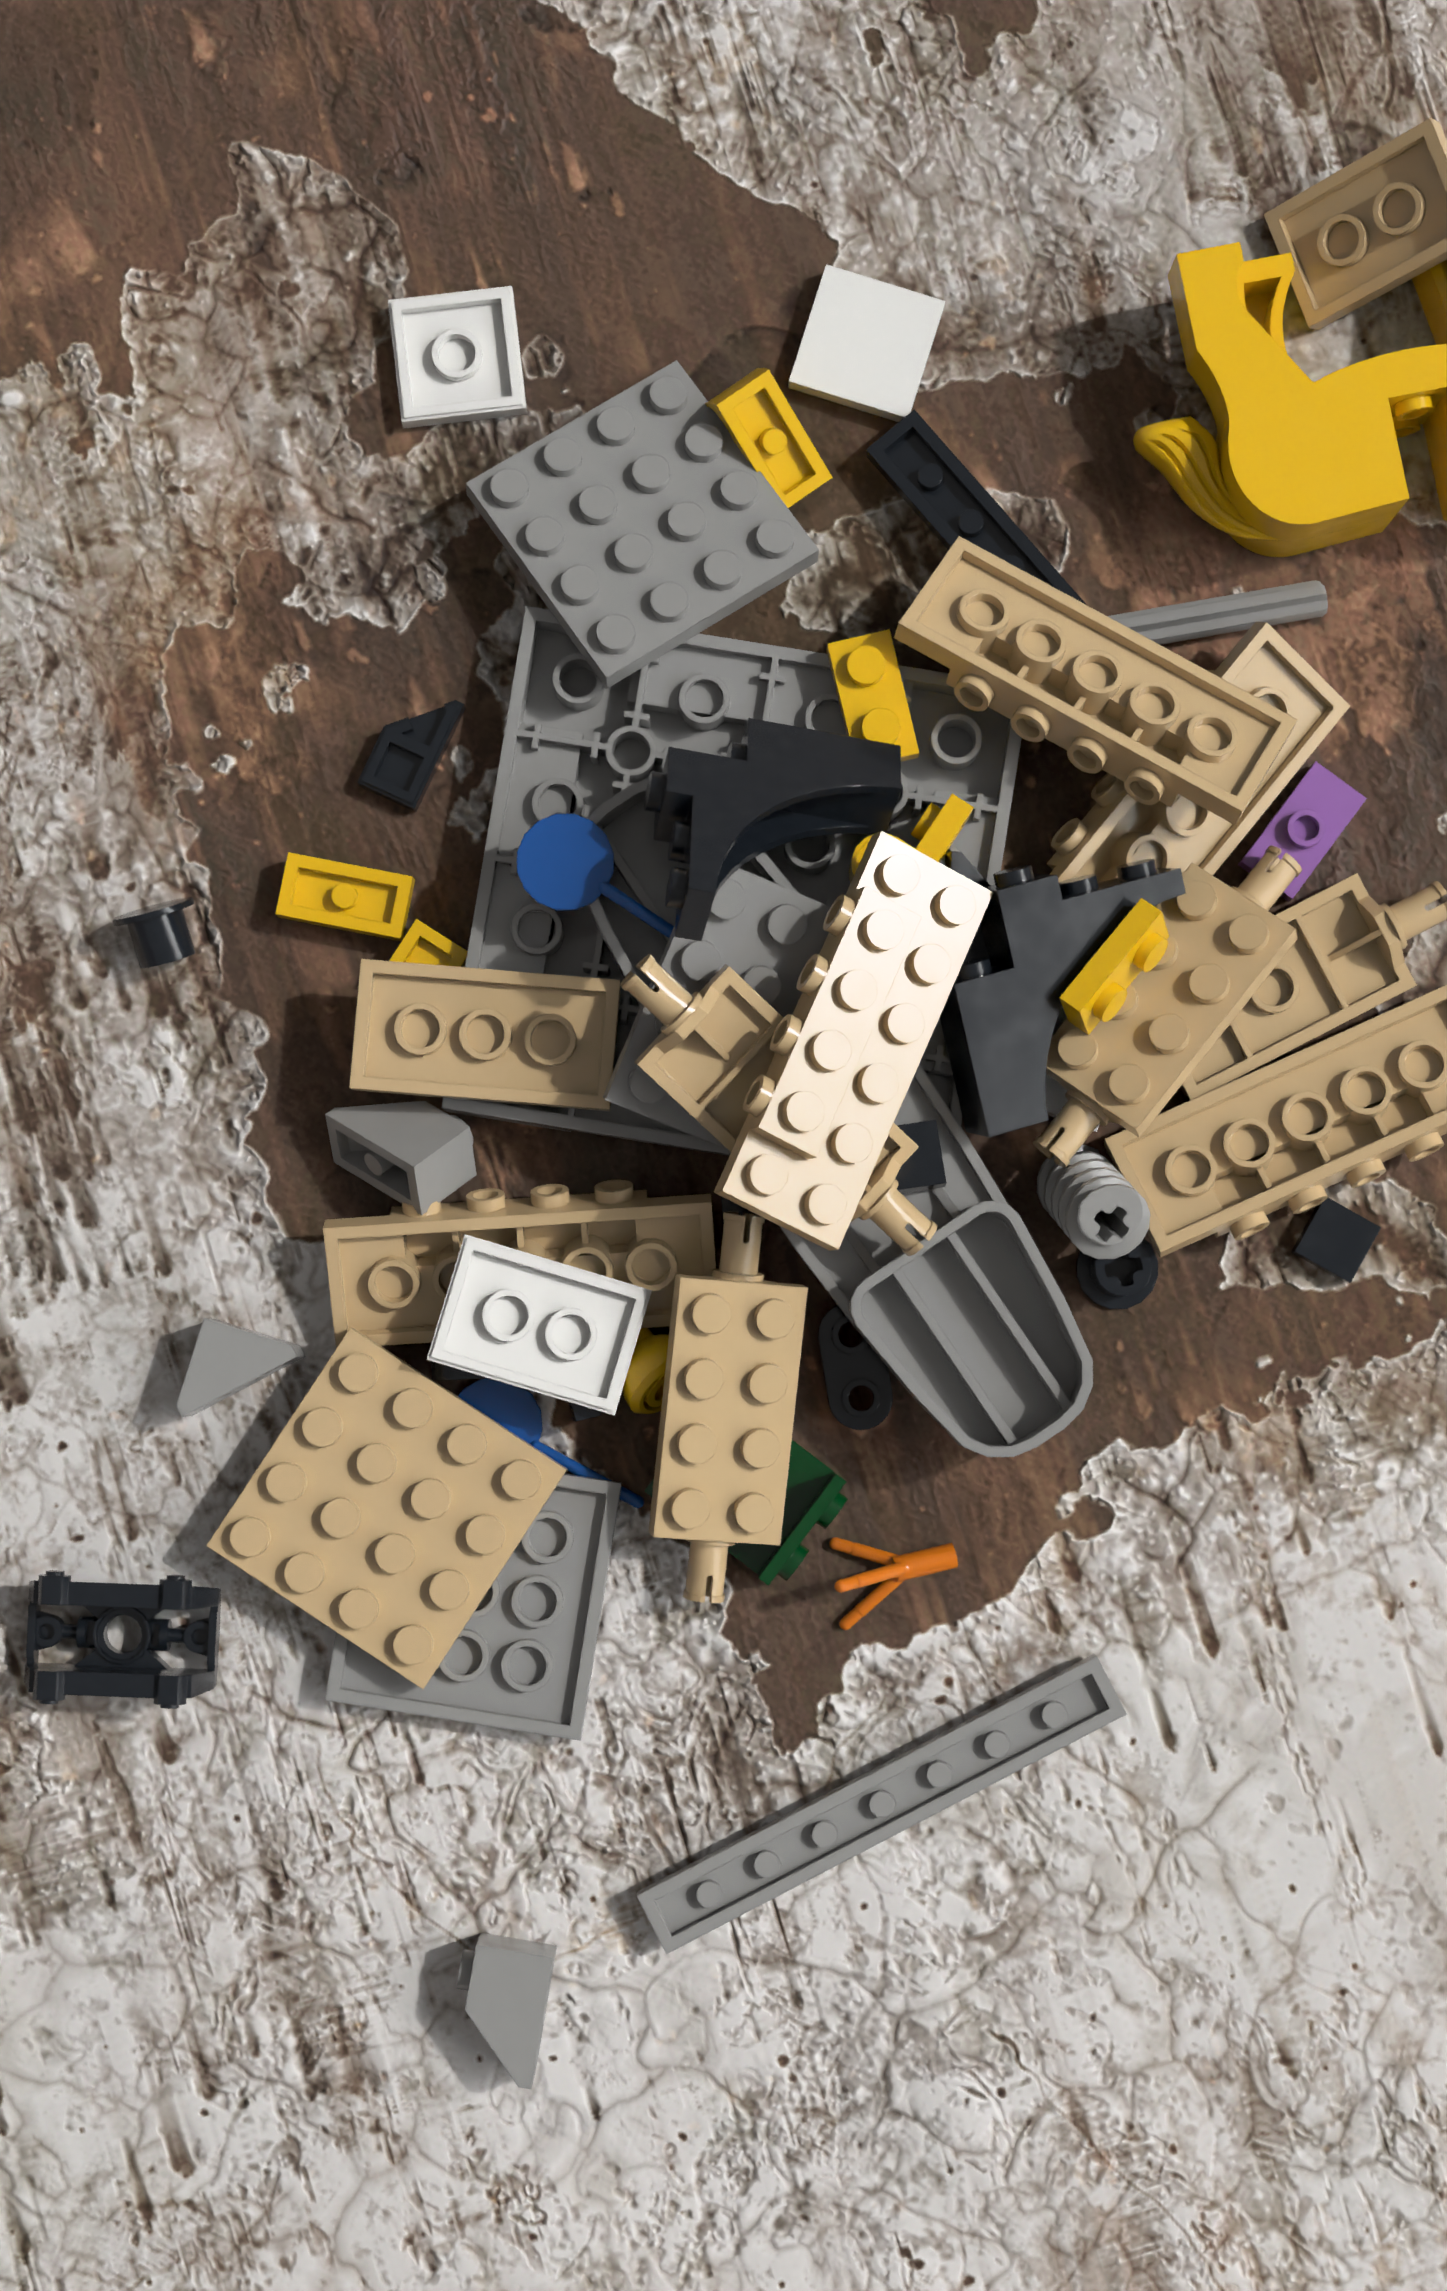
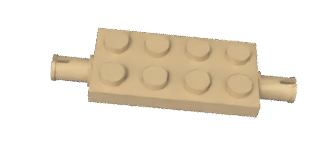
M1269 846L1265 850L1263 857L1238 888L1228 886L1191 862L1182 874L1186 894L1163 901L1156 906L1163 913L1169 934L1167 949L1159 963L1147 973L1141 971L1126 989L1127 997L1123 1006L1108 1022L1100 1021L1092 1032L1087 1035L1066 1019L1051 1038L1046 1074L1067 1090L1065 1097L1068 1101L1043 1133L1033 1141L1035 1147L1048 1159H1051L1054 1155L1056 1157L1054 1162L1066 1168L1070 1164L1071 1158L1098 1125L1106 1126L1108 1122L1120 1124L1139 1138L1142 1136L1298 939L1296 928L1269 912L1270 908L1293 879L1302 872L1301 866L1292 856L1285 853L1280 860L1278 856L1281 854V849Z
M1358 873L1276 914L1275 916L1296 928L1298 939L1180 1086L1185 1100L1188 1102L1217 1089L1417 986L1405 964L1403 949L1407 947L1408 939L1447 920V901L1429 911L1425 909V906L1447 894L1445 888L1438 881H1434L1428 887L1391 906H1388L1386 903L1378 905L1369 896Z
M648 954L635 966L654 983V988L651 989L631 971L623 979L620 986L625 991L630 992L663 1026L661 1027L660 1035L634 1062L723 1146L732 1152L748 1116V1113L743 1110L745 1097L755 1079L761 1074L766 1075L776 1053L770 1050V1042L783 1017L726 964L700 992H694L691 995L655 961L651 954ZM893 1123L851 1222L858 1217L861 1220L870 1218L902 1248L907 1256H912L924 1246L906 1230L905 1226L909 1224L929 1241L937 1230V1224L929 1220L897 1190L899 1183L895 1178L901 1166L919 1146Z
M725 1211L723 1213L724 1229L719 1269H713L712 1275L692 1276L675 1274L648 1532L652 1537L684 1539L690 1542L686 1588L683 1591V1598L705 1603V1596L710 1597V1603L724 1602L725 1593L723 1592L728 1546H733L735 1543L781 1544L808 1288L801 1284L777 1283L763 1280L764 1275L758 1273L762 1226L765 1223V1218L753 1213L743 1212V1215L732 1211Z

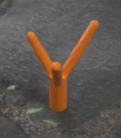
M838 1537L831 1538L829 1546L833 1550L886 1565L835 1582L834 1588L839 1593L882 1582L840 1620V1628L849 1630L905 1580L957 1568L958 1560L953 1544L948 1543L898 1555Z

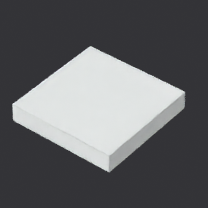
M826 264L790 375L788 388L900 422L912 411L946 301Z
M512 286L388 300L403 428L527 414Z

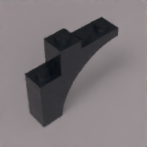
M748 718L741 743L730 742L726 757L669 747L662 773L654 771L650 773L644 810L655 812L653 840L669 842L668 860L678 862V867L671 868L665 898V907L676 909L675 937L702 941L714 897L718 890L741 866L765 851L785 843L821 835L847 833L876 834L880 831L886 833L901 791V746Z
M1144 859L1116 867L1118 878L1100 883L1097 881L1096 874L1075 877L1059 882L1057 875L1033 874L1031 865L1009 868L993 874L995 885L985 888L994 893L981 920L989 957L963 962L940 1015L966 1132L992 1137L1049 1120L1046 1110L1045 1079L1052 1033L1062 1007L1059 997L1141 898L1155 906L1163 901L1186 894L1181 868H1156L1155 859Z

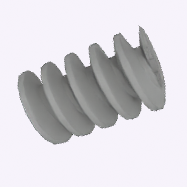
M1083 1144L1071 1158L1070 1164L1066 1168L1054 1162L1056 1159L1054 1155L1051 1159L1047 1158L1043 1162L1037 1176L1038 1197L1043 1208L1083 1254L1096 1259H1116L1129 1254L1143 1241L1150 1223V1211L1147 1202L1123 1175L1099 1153L1098 1149Z

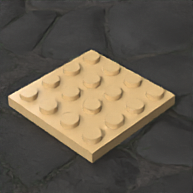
M350 1328L206 1546L424 1689L568 1469L356 1329Z

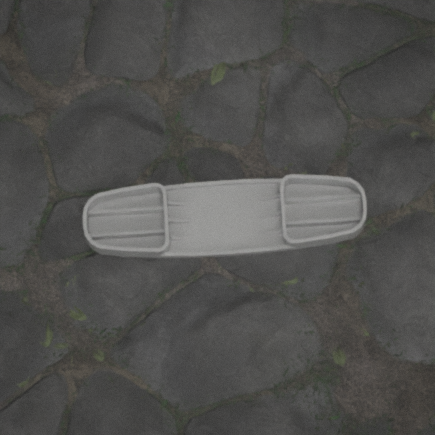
M646 778L629 785L602 803L587 819L593 821L607 835L614 852V873L609 883L674 926L676 909L665 907V898L671 868L678 867V862L668 860L669 842L653 840L655 812L644 810L649 779ZM765 852L740 867V869L797 892ZM602 894L594 903L588 906L606 946L624 978L631 971L649 986L651 980L635 965L648 954H651L655 961L659 963L669 938ZM919 1063L894 1123L896 1125L936 1120L947 1182L946 1186L902 1194L929 1220L937 1224V1230L933 1237L928 1241L912 1226L907 1224L905 1226L906 1230L924 1246L916 1254L907 1256L902 1248L870 1218L861 1220L858 1217L850 1223L839 1250L829 1251L781 1226L779 1227L856 1330L909 1394L959 1446L986 1457H1015L1046 1442L1065 1429L1083 1411L1093 1387V1359L1065 1297L1020 1215L1007 1204L971 1141Z

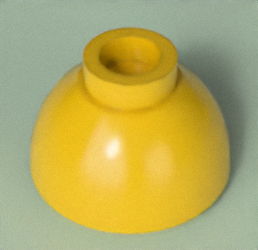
M648 1328L640 1329L622 1390L626 1402L634 1413L652 1414L661 1411L669 1334L653 1335Z

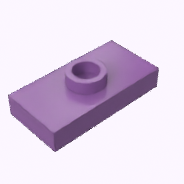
M1315 761L1238 865L1250 873L1269 846L1281 849V854L1278 856L1280 860L1285 853H1288L1302 868L1299 876L1295 877L1281 894V897L1286 901H1291L1367 798Z

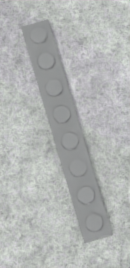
M1092 1654L637 1891V1898L665 1953L668 1954L1127 1715L1098 1657Z

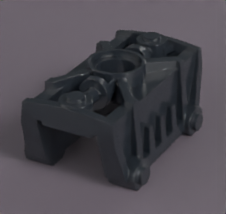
M49 1570L46 1571V1574H40L38 1581H29L28 1599L30 1603L28 1605L27 1661L25 1664L24 1683L28 1692H33L32 1699L39 1700L40 1704H58V1701L65 1700V1695L154 1698V1704L160 1705V1708L177 1709L179 1705L186 1704L187 1698H193L210 1691L217 1685L221 1589L192 1586V1580L185 1579L184 1575H167L166 1579H159V1585L71 1582V1575H65V1571ZM41 1605L84 1606L94 1616H80L77 1624H65L59 1616L41 1611ZM210 1607L208 1618L197 1620L188 1625L187 1628H172L171 1619L154 1618L164 1609L189 1610ZM126 1615L138 1622L141 1627L142 1637L136 1649L123 1652L111 1645L108 1640L107 1631L113 1618ZM63 1639H76L78 1648L95 1649L77 1664L38 1663L39 1650L52 1647ZM171 1643H184L190 1651L207 1656V1669L172 1668L155 1651H169Z

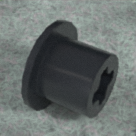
M193 897L155 904L113 919L114 926L128 925L140 968L159 966L196 953L183 911L184 908L194 904Z
M1145 1238L1129 1254L1116 1259H1096L1080 1251L1076 1261L1077 1279L1082 1291L1095 1304L1108 1309H1128L1141 1303L1153 1291L1158 1278V1259L1152 1245Z

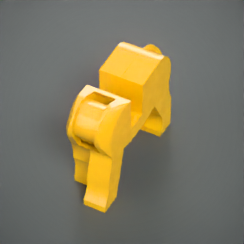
M1240 242L1176 254L1168 273V281L1187 371L1198 384L1212 411L1217 427L1216 441L1205 427L1193 417L1188 416L1140 427L1134 434L1133 445L1135 450L1166 478L1181 500L1196 515L1215 528L1228 533L1244 548L1269 557L1293 556L1381 533L1409 500L1397 438L1419 431L1420 424H1423L1443 520L1447 521V260L1412 278L1436 345L1409 348L1372 357L1339 369L1313 382L1289 357L1283 337L1285 299L1295 272L1291 252L1244 261Z

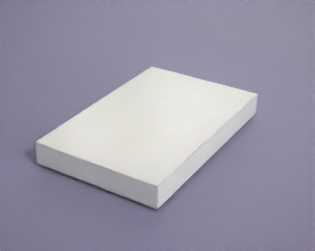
M465 1234L427 1360L614 1416L652 1290Z

